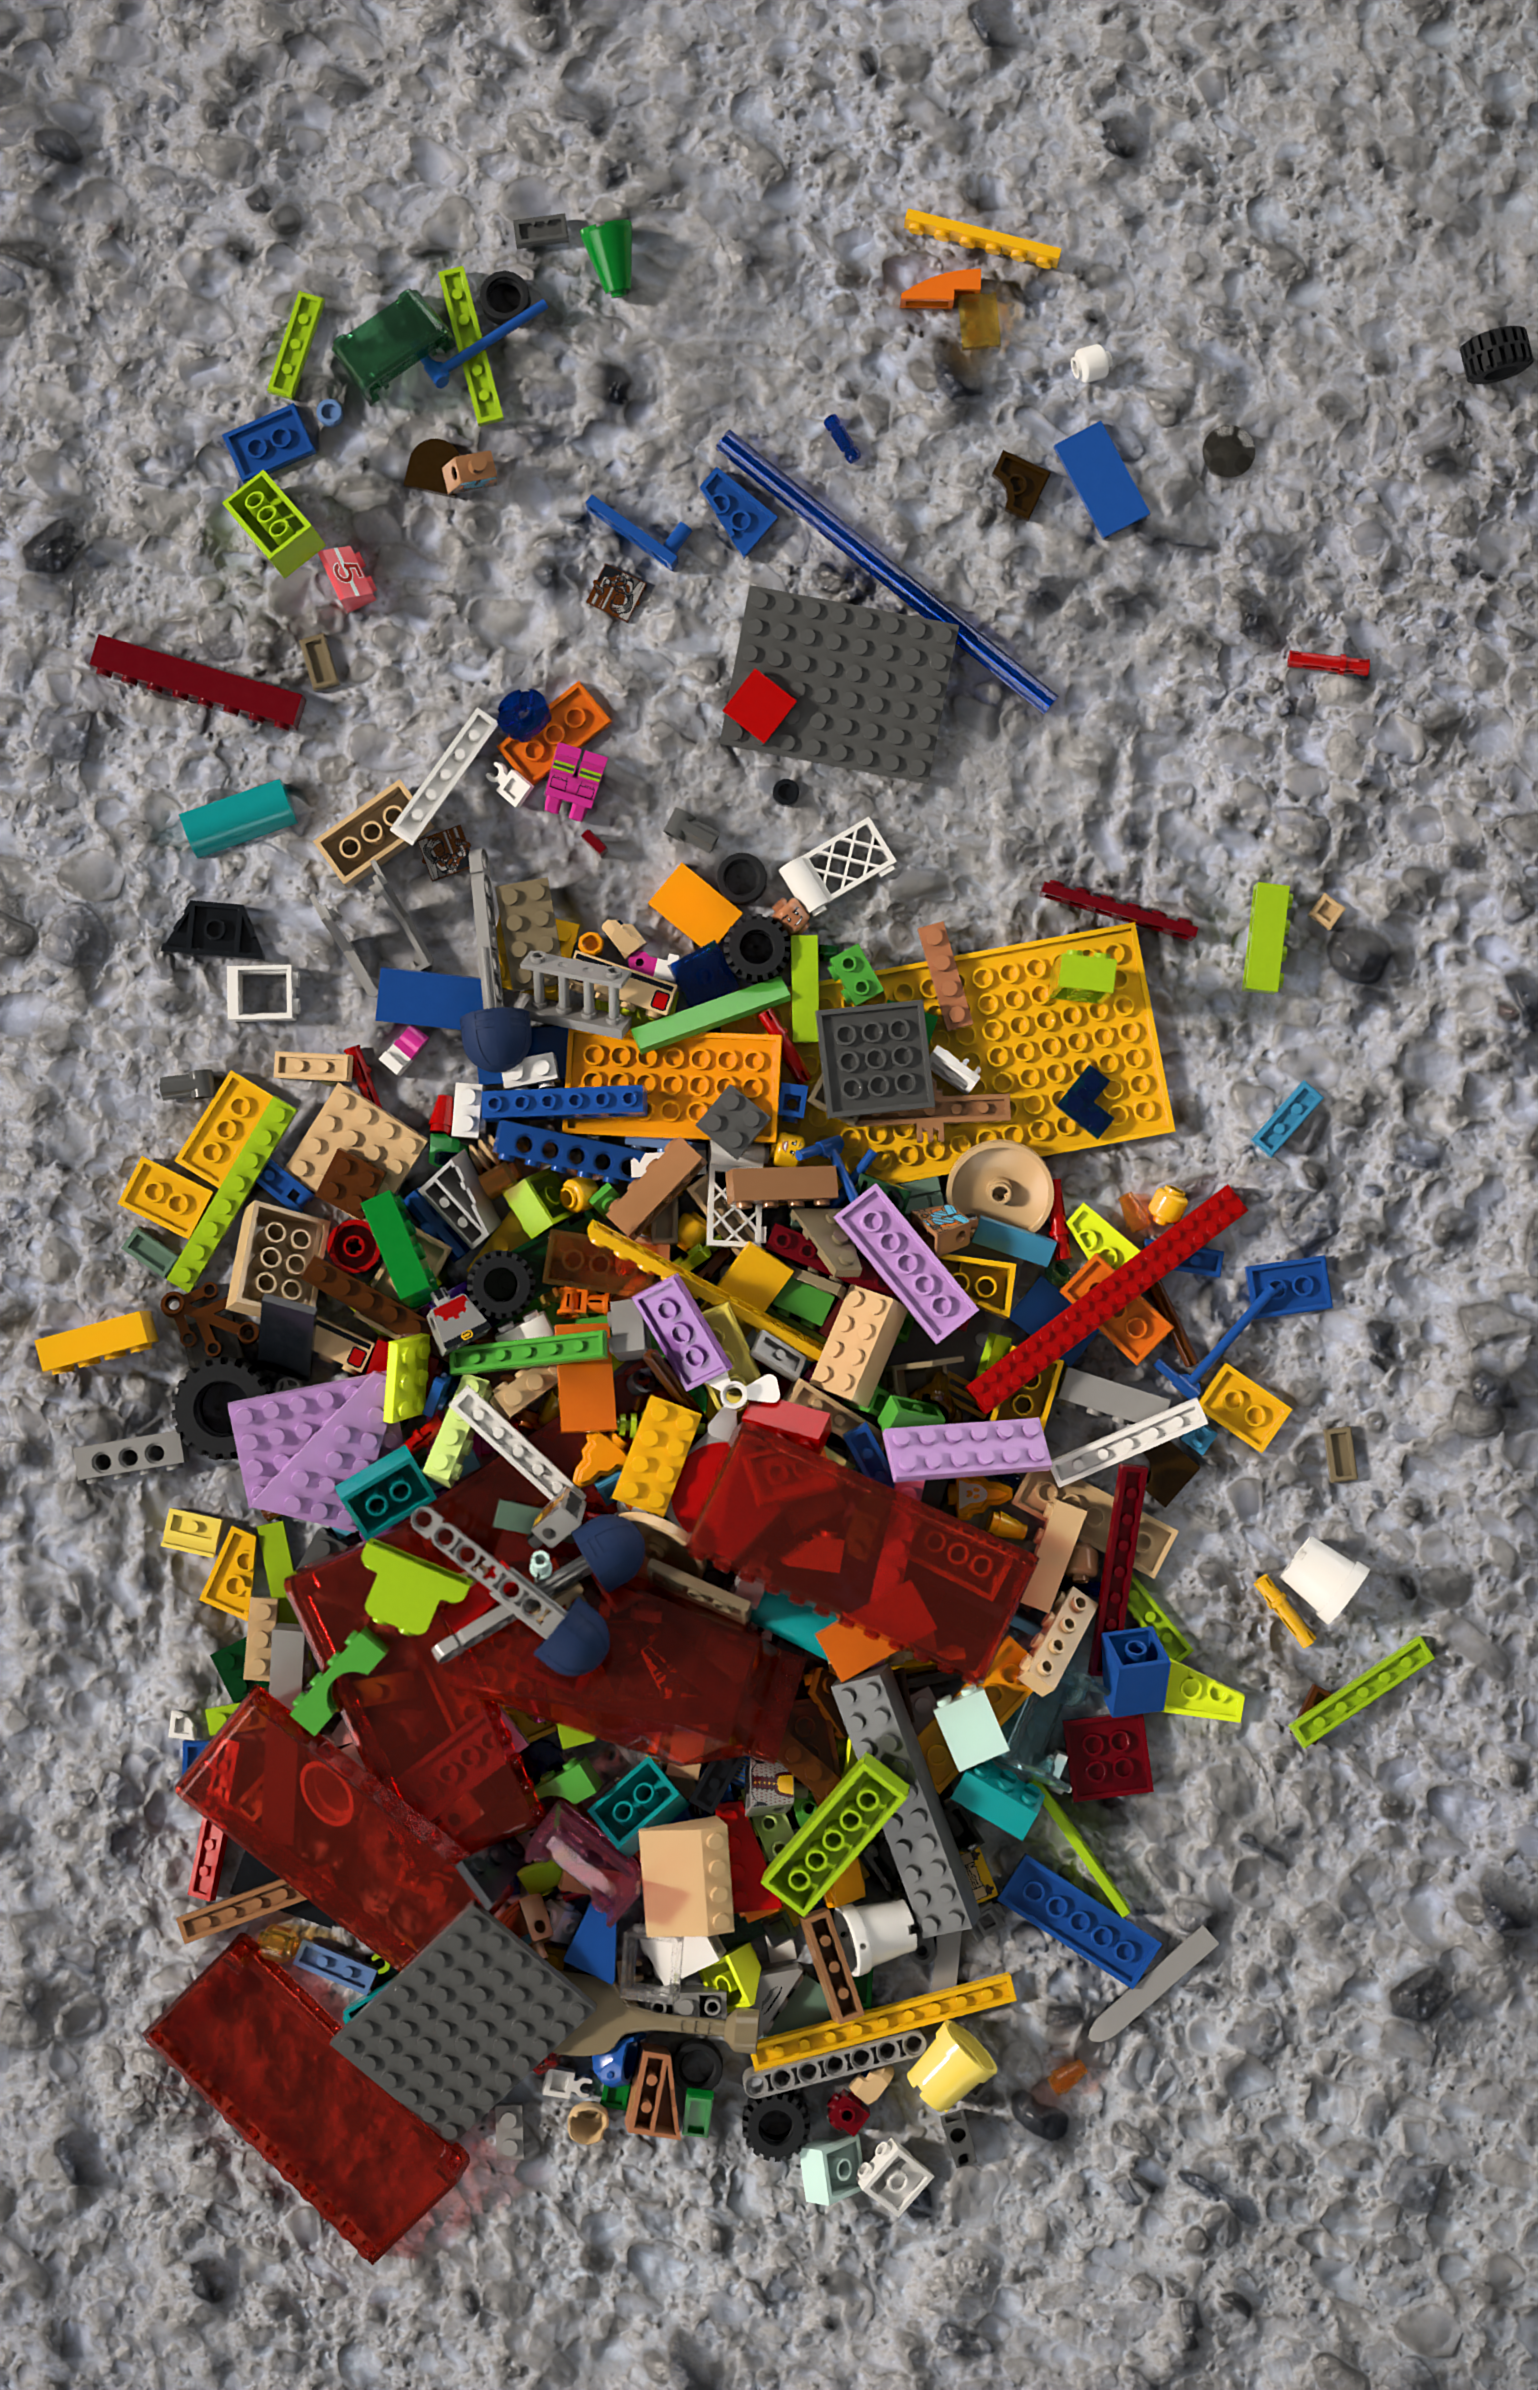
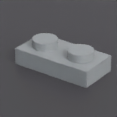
M765 1330L757 1333L749 1354L791 1382L799 1379L807 1358Z
M523 2102L497 2103L495 2105L497 2161L524 2160Z

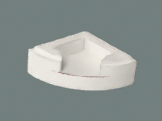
M173 1709L168 1737L196 1740L197 1730L194 1722L184 1712Z

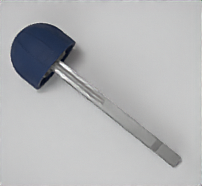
M485 848L469 851L470 873L472 874L471 886L484 1009L463 1015L460 1018L462 1045L470 1061L482 1070L500 1073L516 1067L523 1061L531 1047L532 1031L529 1011L521 1008L504 1007L493 892L490 880V863Z
M422 1506L413 1512L411 1523L416 1531L426 1539L431 1537L436 1547L492 1591L490 1595L544 1638L533 1654L547 1666L563 1675L579 1676L593 1671L602 1663L609 1650V1630L602 1616L593 1607L589 1606L587 1602L578 1597L567 1610L563 1609L514 1568L511 1567L508 1570L455 1526L442 1522L445 1518L432 1508ZM426 1511L431 1515L432 1522L428 1527H421L417 1524L416 1516L419 1512ZM442 1529L451 1530L454 1535L453 1542L448 1545L442 1544L438 1539L439 1531ZM469 1546L475 1550L476 1557L473 1561L465 1562L460 1558V1551L463 1547ZM481 1555L486 1558L482 1561V1564L488 1568L491 1565L496 1567L494 1573L497 1576L495 1578L490 1576L486 1579L483 1576L485 1571L480 1566H478L476 1571L471 1568L479 1561ZM512 1581L518 1584L519 1594L517 1596H506L503 1588L507 1582ZM536 1599L541 1603V1611L538 1614L531 1615L526 1611L525 1604L528 1600ZM546 1608L550 1609L551 1612L545 1616L542 1623L537 1621L543 1616Z
M612 1514L597 1516L571 1531L583 1555L555 1571L547 1579L541 1580L534 1585L551 1598L572 1586L576 1581H580L594 1573L606 1592L610 1593L631 1580L640 1570L645 1556L643 1537L638 1528L624 1517ZM530 1599L526 1602L525 1609L529 1612L531 1609L541 1605V1603L536 1599ZM500 1605L462 1628L455 1635H451L432 1648V1653L438 1663H445L515 1621L518 1617L505 1606Z

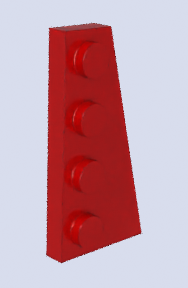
M743 1800L719 1802L715 1810L716 1816L727 1825L733 1914L783 1908L781 1899L761 1884L767 1864L749 1816H745Z

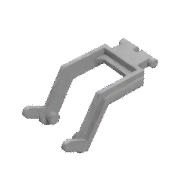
M373 859L370 862L377 875L372 877L375 884L371 885L369 889L375 899L381 895L384 897L416 950L413 961L400 969L428 971L433 968L434 959L407 911L389 885L376 859ZM314 893L311 894L309 897L321 921L344 952L367 995L378 999L379 979L370 976L350 939L338 924L337 920L342 918L336 906L328 909L325 904L321 906Z

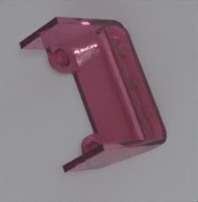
M558 1800L529 1840L525 1861L528 1863L532 1859L539 1863L541 1861L548 1862L550 1859L591 1891L593 1907L600 1913H607L606 1925L611 1928L639 1897L641 1867L632 1856L628 1859L617 1850L604 1833L568 1804Z

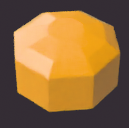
M587 932L579 937L578 951L595 957L602 955L604 940L598 933Z

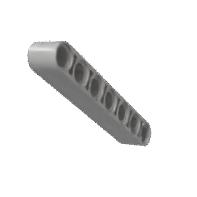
M915 2028L755 2071L754 2066H751L744 2071L742 2076L744 2090L749 2097L759 2099L918 2057L925 2052L927 2047L926 2040L921 2029ZM910 2037H919L916 2045L909 2046L906 2044ZM886 2043L893 2044L891 2051L887 2053L880 2051L882 2045ZM857 2051H867V2055L863 2059L858 2060L854 2058ZM833 2057L841 2059L840 2063L836 2066H829L827 2064ZM806 2064L815 2066L814 2070L810 2073H803L801 2071L802 2067ZM779 2071L789 2073L784 2080L776 2079L775 2075ZM753 2078H760L762 2080V2083L757 2087L749 2085V2081Z

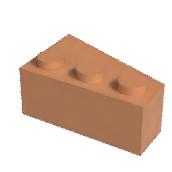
M640 2042L624 2121L628 2133L681 2140L671 2055L667 2046Z

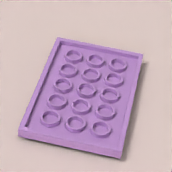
M370 1374L227 1403L249 1509L253 1508V1498H256L263 1491L269 1481L279 1474L285 1464L310 1441V1438L323 1427V1424L338 1408L340 1409L352 1396V1393L365 1382ZM400 1421L388 1423L377 1461L395 1451L404 1443Z

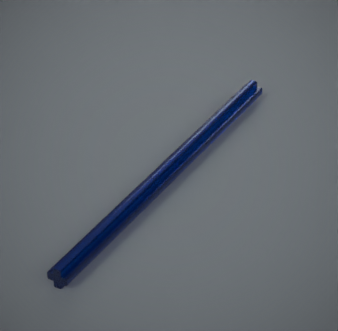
M729 429L718 441L716 449L925 619L959 625L956 644L1042 714L1045 715L1059 697L1055 692L732 430Z

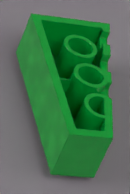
M388 1190L360 1203L399 1299L413 1310L432 1301L433 1299L430 1294L439 1287L436 1277L425 1259L427 1258L426 1253L416 1239L415 1234L417 1232L414 1224L405 1215L404 1211L407 1208L401 1195L397 1196L391 1190Z

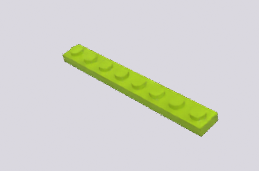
M273 1096L166 1280L188 1293L193 1291L257 1179L260 1177L297 1114V1108L277 1096Z

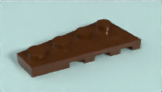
M811 1697L775 1703V1709L784 1729L842 1780L833 1724L830 1720L824 1719L818 1705L813 1702ZM812 1792L813 1797L817 1803V1806L819 1807L823 1803V1801H821Z

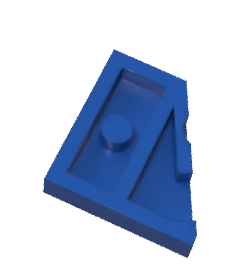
M450 1367L443 1371L441 1375L443 1378L437 1376L433 1381L422 1412L430 1418L438 1410H444L449 1402V1395H455L461 1381L459 1379L460 1375L452 1376L450 1374Z

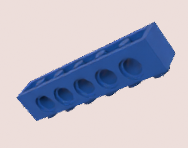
M643 1085L482 1091V1118L487 1122H499L500 1120L513 1122L648 1116L647 1089Z
M500 1120L498 1123L492 1151L498 1153V1159L514 1162L515 1157L525 1159V1165L540 1168L541 1163L549 1164L552 1171L567 1173V1169L577 1171V1176L589 1179L593 1178V1174L604 1176L603 1182L617 1185L619 1180L627 1181L630 1184L636 1178L640 1179L641 1177L631 1178V1173L625 1175L621 1170V1165L625 1160L631 1161L633 1158L640 1162L644 1154L649 1153ZM521 1137L527 1138L530 1144L529 1149L524 1153L520 1152L517 1148V1141ZM547 1143H552L556 1149L555 1155L551 1158H547L543 1153V1147ZM574 1148L578 1149L582 1155L580 1162L577 1164L572 1163L569 1159V1154ZM600 1154L607 1158V1166L602 1170L595 1164L596 1157Z

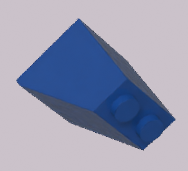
M1153 1626L1101 1633L1104 1701L1112 1718L1164 1711L1171 1661Z
M593 1895L566 1949L563 1961L612 1985L617 1971L619 1901L615 1900L616 1898Z

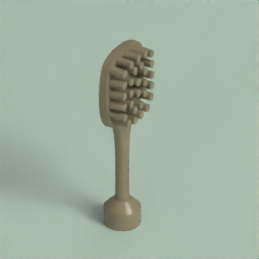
M558 1970L597 2004V2008L594 2013L552 2051L553 2053L571 2056L600 2055L614 2049L619 2040L626 2034L642 2031H671L724 2037V2040L733 2052L756 2054L760 2009L738 2007L726 2017V2020L660 2013L629 2003L621 1987L615 1982L611 1985L583 1971Z

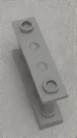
M530 951L521 962L520 966L522 969L533 971L534 996L531 997L523 1008L529 1011L530 1020L617 1039H623L631 1028L632 1017L621 1015L619 1006V989H622L629 980L631 971L617 966L609 967L546 954L543 951ZM544 973L558 976L559 1002L545 998ZM569 978L583 981L584 1007L570 1003ZM594 984L608 986L609 1012L597 1010L594 1007Z

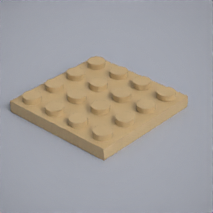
M338 1082L284 1170L302 1185L316 1193L337 1149L341 1147L388 1172L377 1195L388 1190L396 1194L430 1140L344 1083Z

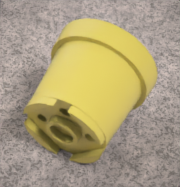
M947 2019L936 2032V2039L907 2073V2078L913 2088L916 2085L919 2086L922 2091L919 2096L928 2105L938 2112L942 2113L945 2110V2113H947L976 2085L985 2083L997 2073V2066L984 2046L968 2030L955 2021Z

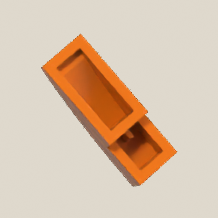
M981 268L947 272L924 280L901 293L900 308L953 309L954 298L979 299Z

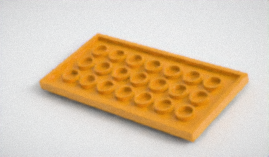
M569 1028L565 1088L643 1085L647 1089L648 1116L564 1119L562 1133L567 1135L678 1139L680 1136L684 1140L710 1141L712 1139L695 1125L728 1085L731 1084L772 1118L753 1143L777 1144L783 1036L703 1032L641 1055L633 1039L631 1029L628 1030L623 1039H617Z

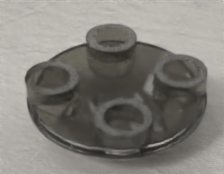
M1234 425L1220 426L1206 437L1202 449L1203 459L1212 475L1225 478L1237 477L1248 471L1255 458V444L1251 436L1244 429Z

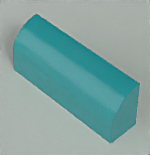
M280 779L179 814L187 839L197 858L298 823L285 784Z
M770 1577L757 1609L751 1610L750 1622L829 1661L815 1633L843 1618L846 1614Z

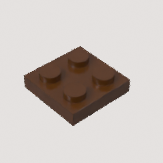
M340 1147L337 1149L315 1196L360 1220H364L366 1216L360 1203L377 1195L388 1172Z

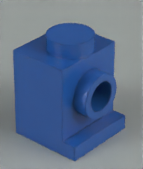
M781 1083L778 1116H782L783 1122L797 1124L798 1119H804L808 1086ZM790 1099L796 1100L797 1107L795 1109L787 1107V1102Z

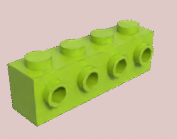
M1257 882L1253 887L1242 991L1274 995L1278 992V988L1282 989L1284 973L1280 972L1281 962H1285L1287 956V946H1283L1284 936H1288L1290 930V920H1286L1287 909H1291L1293 903V894L1289 893L1290 886Z

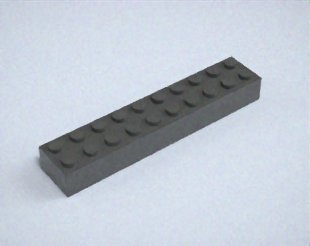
M890 1663L867 1668L844 1682H841L838 1678L831 1686L857 1760L867 1751L910 1785L907 1799L882 1828L922 1937L928 1938L972 1929L979 1919L981 1912Z

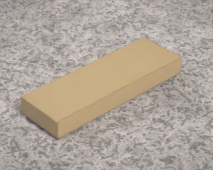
M275 1051L274 1078L352 1082L353 1055Z

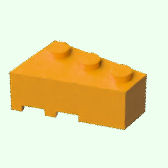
M858 1856L823 1895L827 1908L840 1907L866 1896L865 1882L862 1878Z

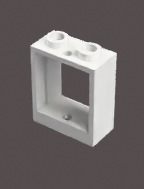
M292 965L227 966L228 1020L232 1022L296 1021V1014L301 1012L300 998H296V988L300 987V973L296 972V968ZM286 975L287 1013L243 1014V976Z

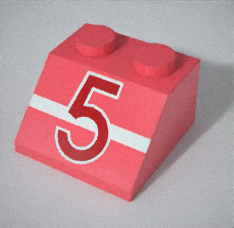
M351 546L325 549L318 552L337 596L347 613L376 601L373 592L377 591L371 575L366 577L362 568L366 567V564L360 552L354 553Z

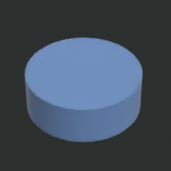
M325 399L317 406V417L325 427L333 428L343 421L344 411L338 401Z

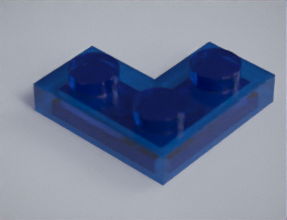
M1089 1064L1055 1106L1096 1140L1100 1138L1115 1119L1094 1102L1110 1080Z

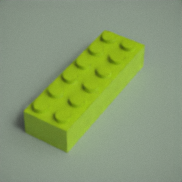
M866 1751L765 1869L761 1884L797 1913L805 1917L907 1799L910 1785Z

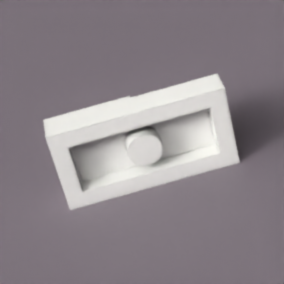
M939 1045L935 1047L929 1056L931 1071L965 1095L969 1094L981 1077L978 1075L981 1071L979 1066L975 1071H972L966 1067L969 1059L966 1058L961 1063L949 1051L944 1050Z

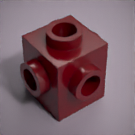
M843 2088L839 2094L835 2092L827 2103L829 2107L827 2109L828 2117L830 2118L829 2122L837 2130L842 2131L844 2129L854 2137L870 2117V2108L852 2091L849 2092Z

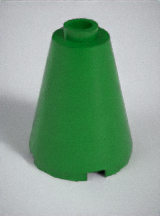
M628 219L604 222L605 225L596 227V224L580 230V237L605 294H611L612 298L627 296V291L631 289L632 224Z

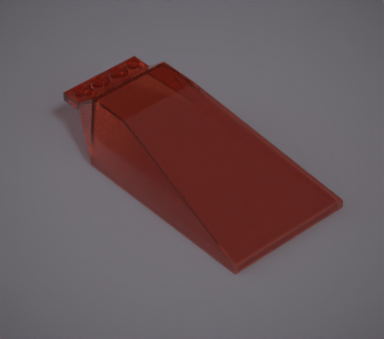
M503 1529L493 1558L498 1562L503 1560L510 1568H514L534 1584L530 1565L532 1563L531 1558L533 1559L532 1555L535 1552L544 1551L548 1554L549 1561L552 1564V1573L580 1556L556 1547L549 1548L546 1544L535 1549L528 1543L526 1536ZM491 1565L489 1567L488 1572L494 1567V1565ZM591 1573L579 1581L584 1590L582 1594L588 1605L593 1607L602 1616L610 1636L607 1655L596 1669L579 1676H568L556 1672L533 1654L544 1638L518 1618L459 1654L448 1685L449 1687L679 1767L742 1756H749L773 1765L778 1756L807 1659L781 1650L750 1624L742 1625L652 1585L646 1579L634 1576L628 1582L607 1593L595 1574ZM518 1584L506 1596L515 1597L518 1595ZM497 1602L485 1614L489 1613L490 1611H492L493 1609L497 1608L502 1604L500 1602ZM565 1604L561 1606L563 1609L567 1610Z

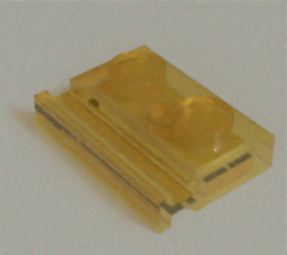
M992 292V294L958 295L957 303L962 351L988 349L989 347L1000 348L1001 339L996 292Z

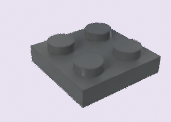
M729 1084L695 1126L738 1161L770 1123L772 1118Z

